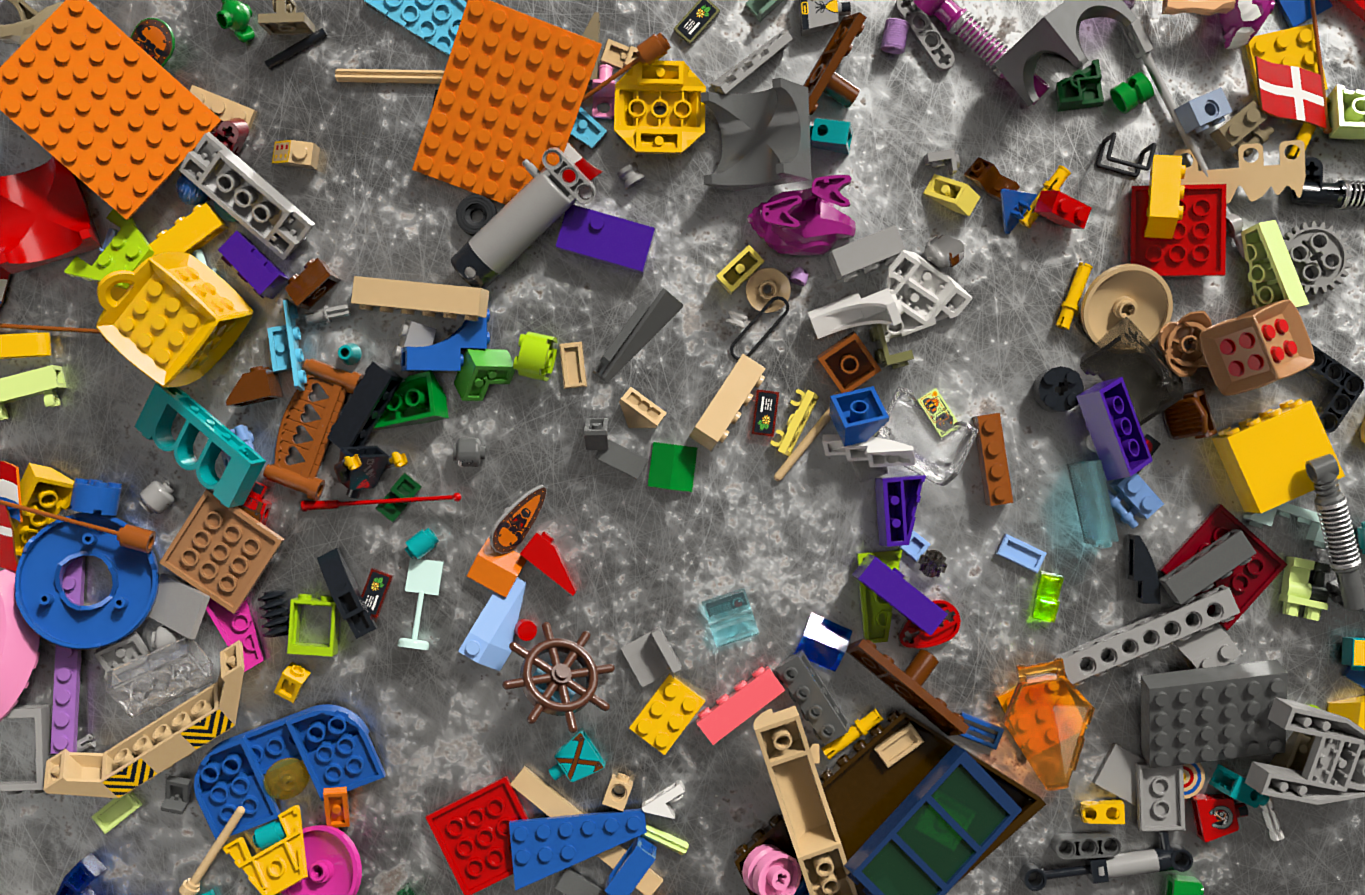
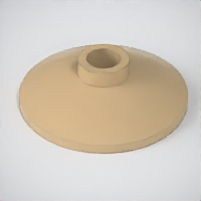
M768 267L757 270L750 276L746 284V297L751 306L758 311H761L773 297L780 296L788 301L791 293L788 278L784 273L775 268ZM770 285L771 291L765 293L763 291L764 286ZM775 300L764 312L778 311L785 303L782 300Z

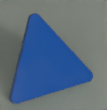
M1004 188L1001 190L1003 224L1006 234L1011 233L1019 223V219H1024L1023 214L1026 210H1031L1030 205L1037 197V194Z

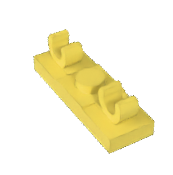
M799 389L796 390V393L801 395L802 399L799 402L793 400L790 402L798 410H796L795 414H791L788 419V431L785 434L781 430H776V433L781 435L782 439L778 443L772 440L770 442L773 446L779 448V452L788 457L791 455L819 399V396L810 390H807L806 393Z

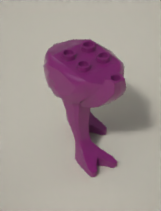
M850 175L818 177L814 179L811 188L776 194L767 202H761L758 207H755L747 217L748 222L751 224L752 229L757 232L758 236L764 239L770 248L780 254L824 255L831 250L837 240L853 238L855 235V221L834 207V204L841 207L850 206L849 199L844 197L840 191L851 183L852 178Z

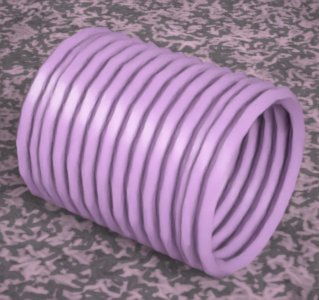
M898 18L887 19L880 47L881 50L891 54L904 53L910 24Z

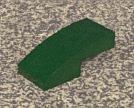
M404 473L391 487L390 492L384 499L415 497L422 486ZM410 502L378 504L375 509L394 523Z

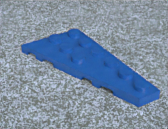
M640 808L510 821L509 829L515 891L647 833L645 812Z

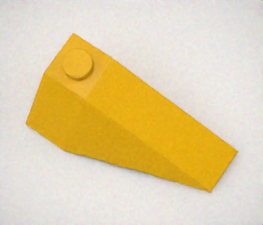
M29 463L20 481L22 506L58 515L63 509L66 510L70 506L74 481L51 467ZM23 510V522H19L11 517L14 528L16 555L21 556L28 540L48 524L56 521V519Z

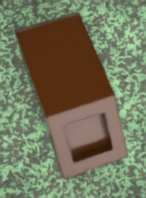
M980 157L965 172V176L991 198L1000 202V192L1003 188L1016 191L1020 188L1016 181L1001 175L993 163Z

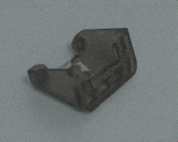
M1128 317L1119 321L1080 359V367L1087 375H1098L1103 381L1123 377L1140 426L1184 398L1181 377L1169 369L1163 355Z

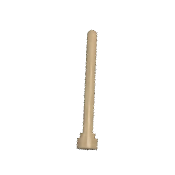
M830 407L775 473L774 479L776 481H781L831 420Z
M243 806L237 807L192 878H188V880L182 883L179 888L181 895H197L200 890V880L244 815L245 808Z

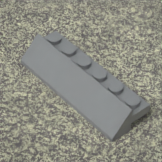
M210 132L203 135L195 149L186 155L177 168L282 260H285L306 239L307 234L315 225L313 221Z

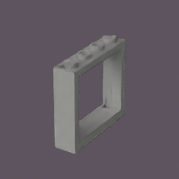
M51 705L14 706L3 719L35 718L36 781L0 782V791H7V794H19L24 790H30V794L43 793L46 761L51 752Z

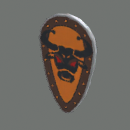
M544 485L531 489L511 507L504 509V514L493 526L489 537L490 545L496 552L501 554L509 553L523 542L544 505L547 495V488Z

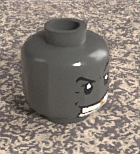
M461 437L457 443L453 444V461H457L460 467H478L481 459H485L486 446H481L479 438Z

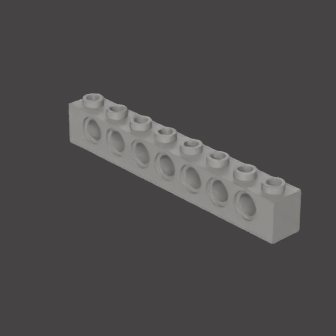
M1221 585L1195 596V599L1188 604H1176L1055 657L1066 681L1070 685H1080L1087 681L1086 678L1093 675L1096 677L1102 676L1108 672L1107 669L1114 666L1117 668L1123 667L1133 658H1144L1154 649H1165L1171 646V642L1175 640H1186L1192 637L1194 632L1210 630L1215 623L1231 621L1235 618L1234 615L1239 614L1240 611L1230 588ZM1214 604V613L1208 615L1207 608ZM1193 613V622L1186 624V617ZM1168 623H1173L1172 631L1165 633V626ZM1152 632L1151 640L1144 642V634ZM1131 641L1130 649L1123 651V643ZM1110 650L1109 658L1102 660V652ZM1089 659V666L1084 669L1080 668L1081 661Z

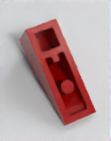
M539 531L536 532L520 555L573 596L577 592V588L557 546L553 543L554 538L545 531L542 534Z

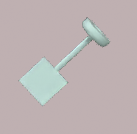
M410 558L405 591L419 594L412 639L400 638L397 646L429 650V643L427 641L417 640L424 594L439 596L444 562Z

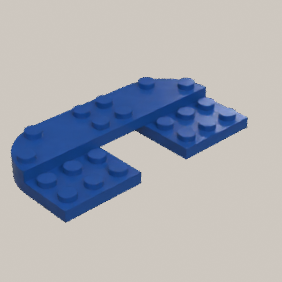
M330 704L317 705L226 739L211 748L198 767L194 779V791L198 804L215 839L218 838L239 806L245 808V813L230 836L279 818L278 815L281 812L263 774L302 759L321 801H324V788L347 787V791L384 778L386 773L368 735L369 729L364 721L354 712L344 707Z

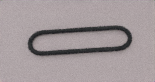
M780 296L773 297L730 346V353L734 359H740V357L734 354L733 348L735 344L775 300L784 301L786 304L785 312L746 356L750 357L789 312V303L785 298Z

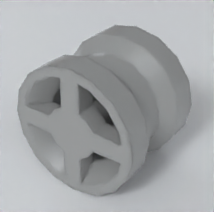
M636 162L625 166L617 173L618 177L623 179L626 190L638 185L645 179L643 173H639Z

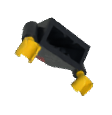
M378 446L341 447L339 462L334 465V470L338 481L347 488L346 495L350 498L358 499L362 489H370L377 486L380 477L387 469L393 466L403 467L407 465L408 461L405 453L393 452L389 456Z

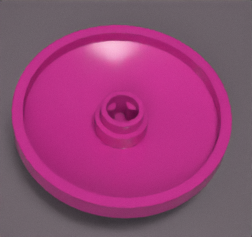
M315 825L304 828L303 838L308 877L281 892L282 895H357L362 878V865L358 850L353 841L343 831L333 826Z

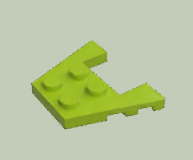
M112 209L106 219L121 228L116 236L112 238V241L102 254L98 256V259L92 266L76 256L64 272L74 278L80 277L87 281L94 280L100 282L106 275L114 271L128 270L133 272L155 252L144 235L138 230L133 218L127 221L115 209ZM119 283L115 287L127 289L130 284Z

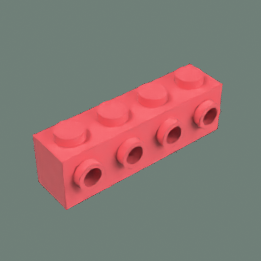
M760 666L752 672L753 677L748 681L742 680L733 687L735 691L729 695L723 694L715 701L717 703L711 709L706 707L698 713L699 718L696 719V723L712 745L785 691L784 686L769 666L765 668Z

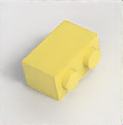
M748 245L716 275V280L732 295L765 261Z

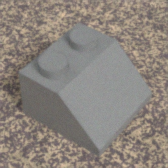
M1216 623L1213 624V628L1203 632L1199 630L1192 633V637L1180 641L1178 639L1171 642L1190 669L1225 666L1242 654L1229 635Z

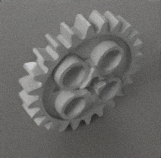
M1312 221L1308 228L1304 222L1300 225V229L1295 226L1291 229L1292 233L1287 232L1284 234L1287 239L1284 240L1305 294L1309 289L1312 295L1317 294L1318 289L1321 294L1327 292V288L1330 290L1335 289V283L1338 285L1343 283L1341 277L1349 275L1344 269L1352 267V264L1348 263L1347 260L1353 258V255L1346 252L1352 246H1344L1343 243L1348 238H1339L1341 230L1333 233L1334 225L1325 229V222L1320 223L1317 227L1316 222ZM1314 238H1318L1321 241V248L1313 244ZM1294 249L1301 252V260L1293 256ZM1315 255L1317 259L1315 261H1311L1310 257ZM1326 257L1333 259V267L1326 264ZM1306 268H1309L1313 271V279H1310L1306 276Z

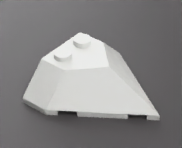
M903 250L888 268L886 289H888L891 295H896L904 313L900 315L902 323L895 326L882 324L886 343L889 342V339L902 335L903 337L935 325L939 320L958 316L973 299L972 296L949 275L914 252Z

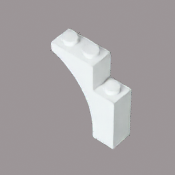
M884 289L862 299L858 292L809 311L808 315L819 339L829 334L861 325L890 324L895 326L902 323L900 315L904 312L896 295H891L888 289Z

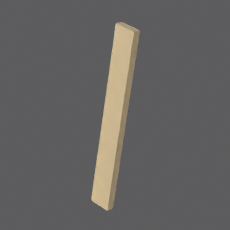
M526 766L522 768L511 782L512 787L549 817L584 814ZM620 844L596 856L614 869L627 849ZM649 868L635 888L644 895H652L663 882V878Z

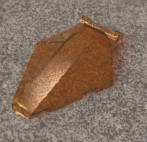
M1062 657L1054 658V661L1033 665H1016L1018 683L1002 721L1046 790L1053 791L1068 788L1072 772L1076 770L1083 748L1087 724L1090 725L1095 708L1065 676ZM1056 670V673L1049 672L1026 677V675Z

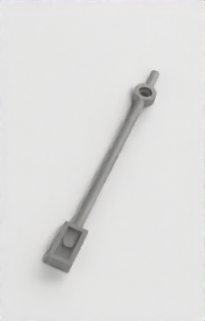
M1131 9L1137 19L1128 27H1125L1119 21L1118 23L1136 59L1142 58L1187 149L1191 150L1198 162V171L1203 170L1208 177L1206 170L1209 169L1190 132L1185 134L1174 110L1177 106L1150 54V51L1153 50L1152 41L1145 33L1140 17L1135 13L1134 9ZM1226 205V235L1233 238L1243 258L1245 257L1241 237L1243 221L1238 215L1230 213Z

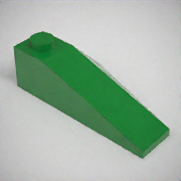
M427 371L405 378V381L398 387L373 430L448 419L446 395L433 372Z

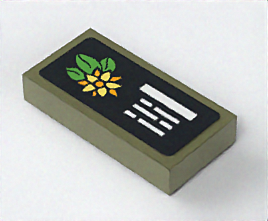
M699 0L674 27V32L691 45L720 13V9L710 0Z

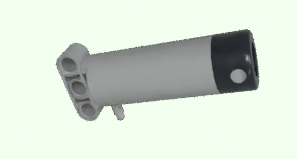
M549 148L544 152L542 162L545 167L541 171L533 163H530L528 159L522 162V165L533 179L451 258L453 268L471 287L486 289L576 201L588 204L595 198L596 187L559 148ZM551 152L559 156L560 160L556 165L550 164L547 160V156ZM570 169L574 171L576 175L574 181L569 182L564 179L563 173L565 170ZM584 186L590 188L592 191L591 197H581L579 193L580 188Z

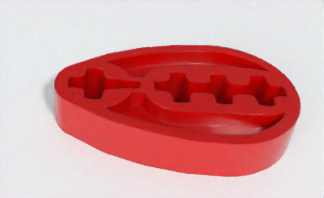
M933 599L931 601L941 609L954 613L951 616L952 620L944 619L941 622L942 625L938 626L930 636L906 619L898 633V640L903 646L909 648H928L947 642L959 631L961 623L959 612L951 603L942 599ZM908 631L910 634L919 631L918 633L914 634V636H912V642L909 643L907 640L903 641V638L906 637L905 632Z

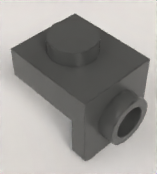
M169 775L166 779L165 800L161 805V811L181 815L191 800V779Z

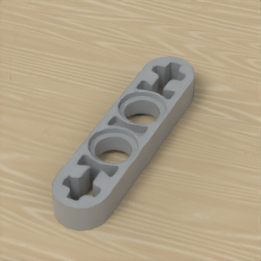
M897 0L895 4L897 13L902 20L910 24L909 31L933 66L939 71L949 70L955 61V56L930 18L913 2L914 0H904L905 2H911L909 9L913 14L908 18L907 16L910 14V11L907 7H901L902 0ZM914 18H922L925 23L924 27L921 29L915 28L912 24ZM928 36L935 37L937 45L935 47H928L925 43V38ZM940 46L943 49H941L939 53L943 58L946 56L949 58V60L947 61L948 65H946L945 63H939L941 57L938 54V52L935 55L932 54L933 52H936Z

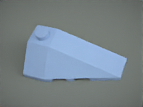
M517 578L506 598L495 592L492 594L458 652L484 666L498 671L502 669L512 652L509 644L514 641V629L518 622L527 582Z

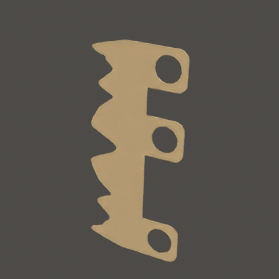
M1301 140L1283 141L1279 146L1280 165L1264 166L1263 146L1261 144H1243L1238 149L1239 168L1206 170L1208 177L1203 170L1198 171V162L1190 149H1180L1173 153V156L1188 153L1193 157V163L1190 167L1186 168L1185 178L1181 179L1180 185L1227 184L1226 203L1231 202L1238 186L1243 188L1251 202L1264 196L1271 186L1277 195H1280L1286 186L1295 190L1297 197L1300 198L1302 195L1306 173L1305 146ZM1287 146H1298L1300 154L1296 159L1291 160L1285 156L1284 151ZM1254 148L1258 151L1259 156L1255 162L1249 163L1244 160L1243 153L1246 149Z

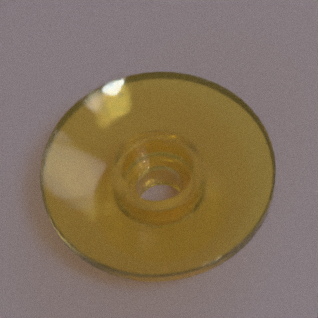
M281 759L267 770L264 777L265 790L275 799L286 800L300 794L307 786L309 781L308 770L304 762L299 759Z

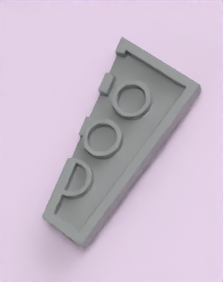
M781 31L712 82L710 85L714 91L722 94L728 93L743 79L750 76L759 66H763L770 61V57L776 52L780 53L789 46L788 42L793 39L788 31Z

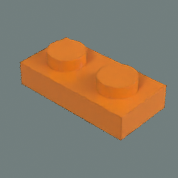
M347 787L324 788L323 798L326 825L335 828L350 827Z

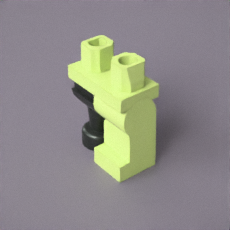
M1286 556L1285 562L1288 565L1284 568L1281 594L1279 595V601H1284L1282 614L1298 617L1299 607L1303 605L1305 606L1303 618L1319 621L1322 609L1328 610L1329 605L1327 603L1329 592L1324 588L1325 573L1329 574L1331 572L1330 564ZM1311 570L1316 571L1313 582L1308 583Z

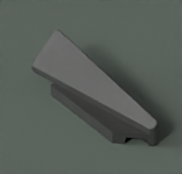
M664 288L651 306L642 301L604 353L600 363L592 373L603 381L609 382L683 308V304Z

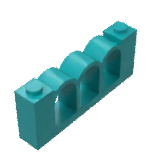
M155 383L134 426L141 432L143 437L154 440L159 449L174 451L176 462L180 467L185 470H196L197 478L202 486L207 489H213V495L220 500L222 505L228 508L245 503L266 463L264 458L179 387H162ZM177 413H179L186 421L175 441L171 433V427ZM199 431H201L209 439L199 459H197L193 452V444ZM221 450H223L231 459L220 479L215 471V463Z

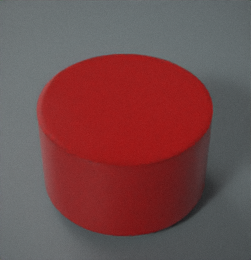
M521 619L515 625V634L524 641L532 640L537 634L536 625L528 619Z

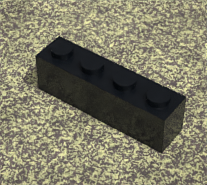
M372 361L371 365L366 368L362 380L354 388L350 400L343 407L337 422L332 425L327 439L340 449L341 447L364 446L404 378L385 364Z

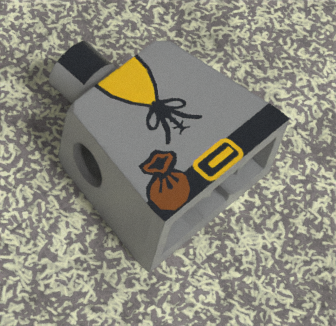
M799 0L801 36L836 28L839 22L838 16L851 15L850 1Z

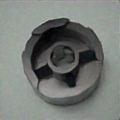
M1059 366L1044 370L1035 379L1032 391L1035 401L1044 410L1063 412L1071 410L1079 404L1076 396L1084 392V386L1078 372L1068 367ZM1055 387H1061V392H1055Z

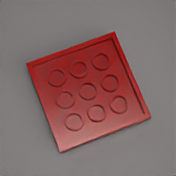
M1227 184L1183 185L1185 186L1184 197L1179 201V206H1183L1182 220L1177 221L1172 239L1144 237L1148 218L1146 212L1149 202V186H1131L1130 264H1138L1150 268L1161 277L1225 276Z
M507 775L426 815L425 818L464 895H472L514 874L509 822L529 818Z

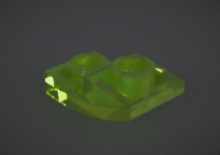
M1040 571L1034 597L1032 618L1055 623L1060 604L1059 595L1064 580L1063 575Z

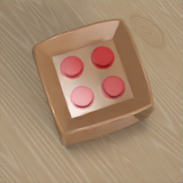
M1289 299L1270 303L1248 311L1237 318L1222 321L1203 330L1199 334L1201 349L1210 373L1219 391L1224 396L1240 394L1266 386L1278 379L1287 378L1308 368L1315 361L1313 347L1302 318L1293 302Z

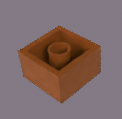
M855 331L817 356L841 393L854 390L882 371Z

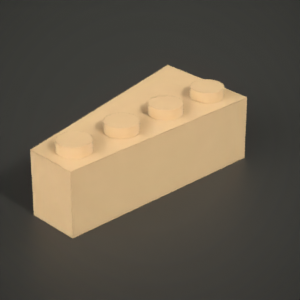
M742 354L689 437L712 451L718 441L723 443L729 434V431L726 430L730 423L735 425L742 414L738 410L742 404L747 406L752 399L751 390L754 386L759 388L765 379L762 373L766 368Z

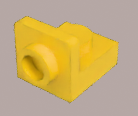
M291 662L281 674L273 693L294 703L311 672Z

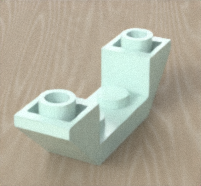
M1284 503L1261 514L1247 512L1242 516V519L1249 521L1248 525L1260 529L1263 528V525L1272 526L1275 515L1288 519L1290 515L1297 517V522L1310 525L1306 539L1313 541V546L1326 549L1317 512Z

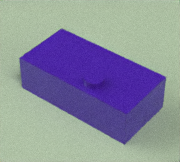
M572 205L565 212L555 247L562 252L644 275L656 229Z
M1123 377L1099 382L1076 396L1086 422V428L1091 435L1107 481L1131 477L1153 461Z
M871 554L865 557L852 574L930 636L948 615V613L903 579L905 575L896 568L892 570Z

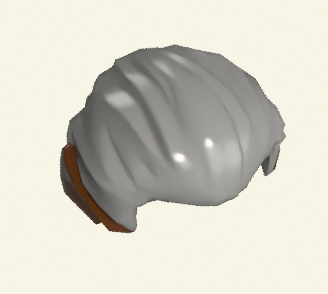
M934 235L926 243L924 253L927 260L938 268L954 267L964 258L966 244L947 235H941L939 238L938 235Z

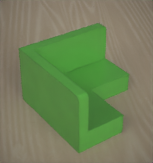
M466 349L461 371L457 372L454 380V385L462 401H483L489 384H510L516 369H513L514 361L507 350Z

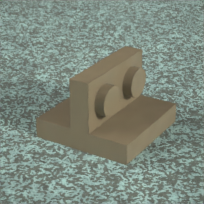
M272 0L273 10L276 13L258 14V24L270 35H301L315 32V25L304 12L297 13L294 0Z

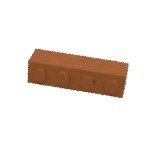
M1000 413L974 416L972 419L985 504L995 506L1013 503Z

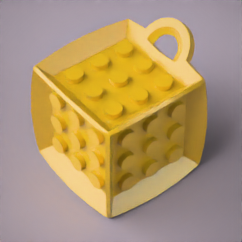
M184 252L156 254L147 258L133 272L128 270L111 272L99 282L97 287V297L104 310L96 323V328L125 359L162 387L184 386L204 376L230 349L254 314L252 308L225 280L201 261ZM116 284H130L126 293L118 301L111 297V289Z

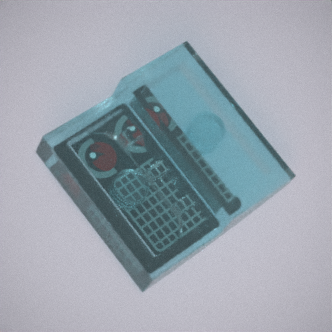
M745 588L702 601L717 648L759 634Z

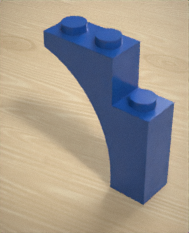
M487 309L486 318L478 317V321L465 320L451 336L439 343L424 347L401 348V371H461L464 363V356L461 350H466L467 348L487 349V345H489L490 334L487 331V322L490 319L489 309Z

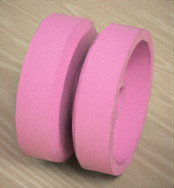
M763 844L748 854L743 864L742 876L747 888L758 895H794L800 885L801 869L797 860L772 844Z

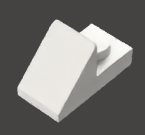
M679 779L644 801L641 807L642 810L646 813L675 819V813L668 802L674 803L682 798L685 786Z

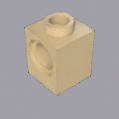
M622 773L612 774L602 804L624 811L633 786V781L630 780V777ZM615 786H622L625 792L622 795H616L612 789Z

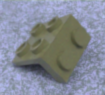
M871 324V329H868L871 342H875L877 348L874 351L877 364H881V368L892 365V369L909 365L908 361L914 359L912 350L889 355L882 324Z

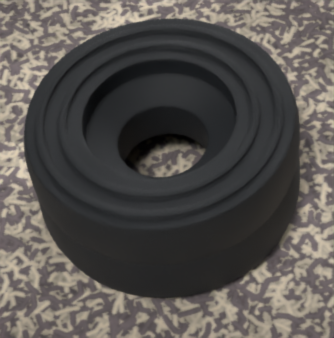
M470 195L459 203L456 210V220L465 233L474 236L498 212L495 205L487 197ZM474 210H481L483 212V219L481 221H472L471 213Z

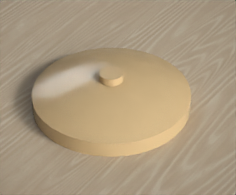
M1122 264L1112 267L1100 274L1091 283L1084 295L1081 306L1083 327L1089 338L1106 351L1115 354L1139 352L1154 344L1158 340L1160 329L1170 322L1173 312L1172 294L1166 281L1150 268L1138 264Z

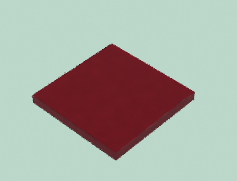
M1218 504L1159 568V571L1165 576L1232 529L1241 530L1256 551V554L1251 556L1252 560L1243 566L1238 565L1232 569L1233 573L1224 579L1219 578L1213 582L1214 586L1209 589L1224 585L1229 587L1240 613L1234 615L1235 618L1231 621L1224 623L1220 621L1217 623L1224 630L1228 631L1288 564L1222 504ZM1200 591L1199 593H1197V594L1194 595V596H1197V595L1202 594V593H1204V592ZM1213 604L1207 608V614L1211 615L1214 613L1215 605Z

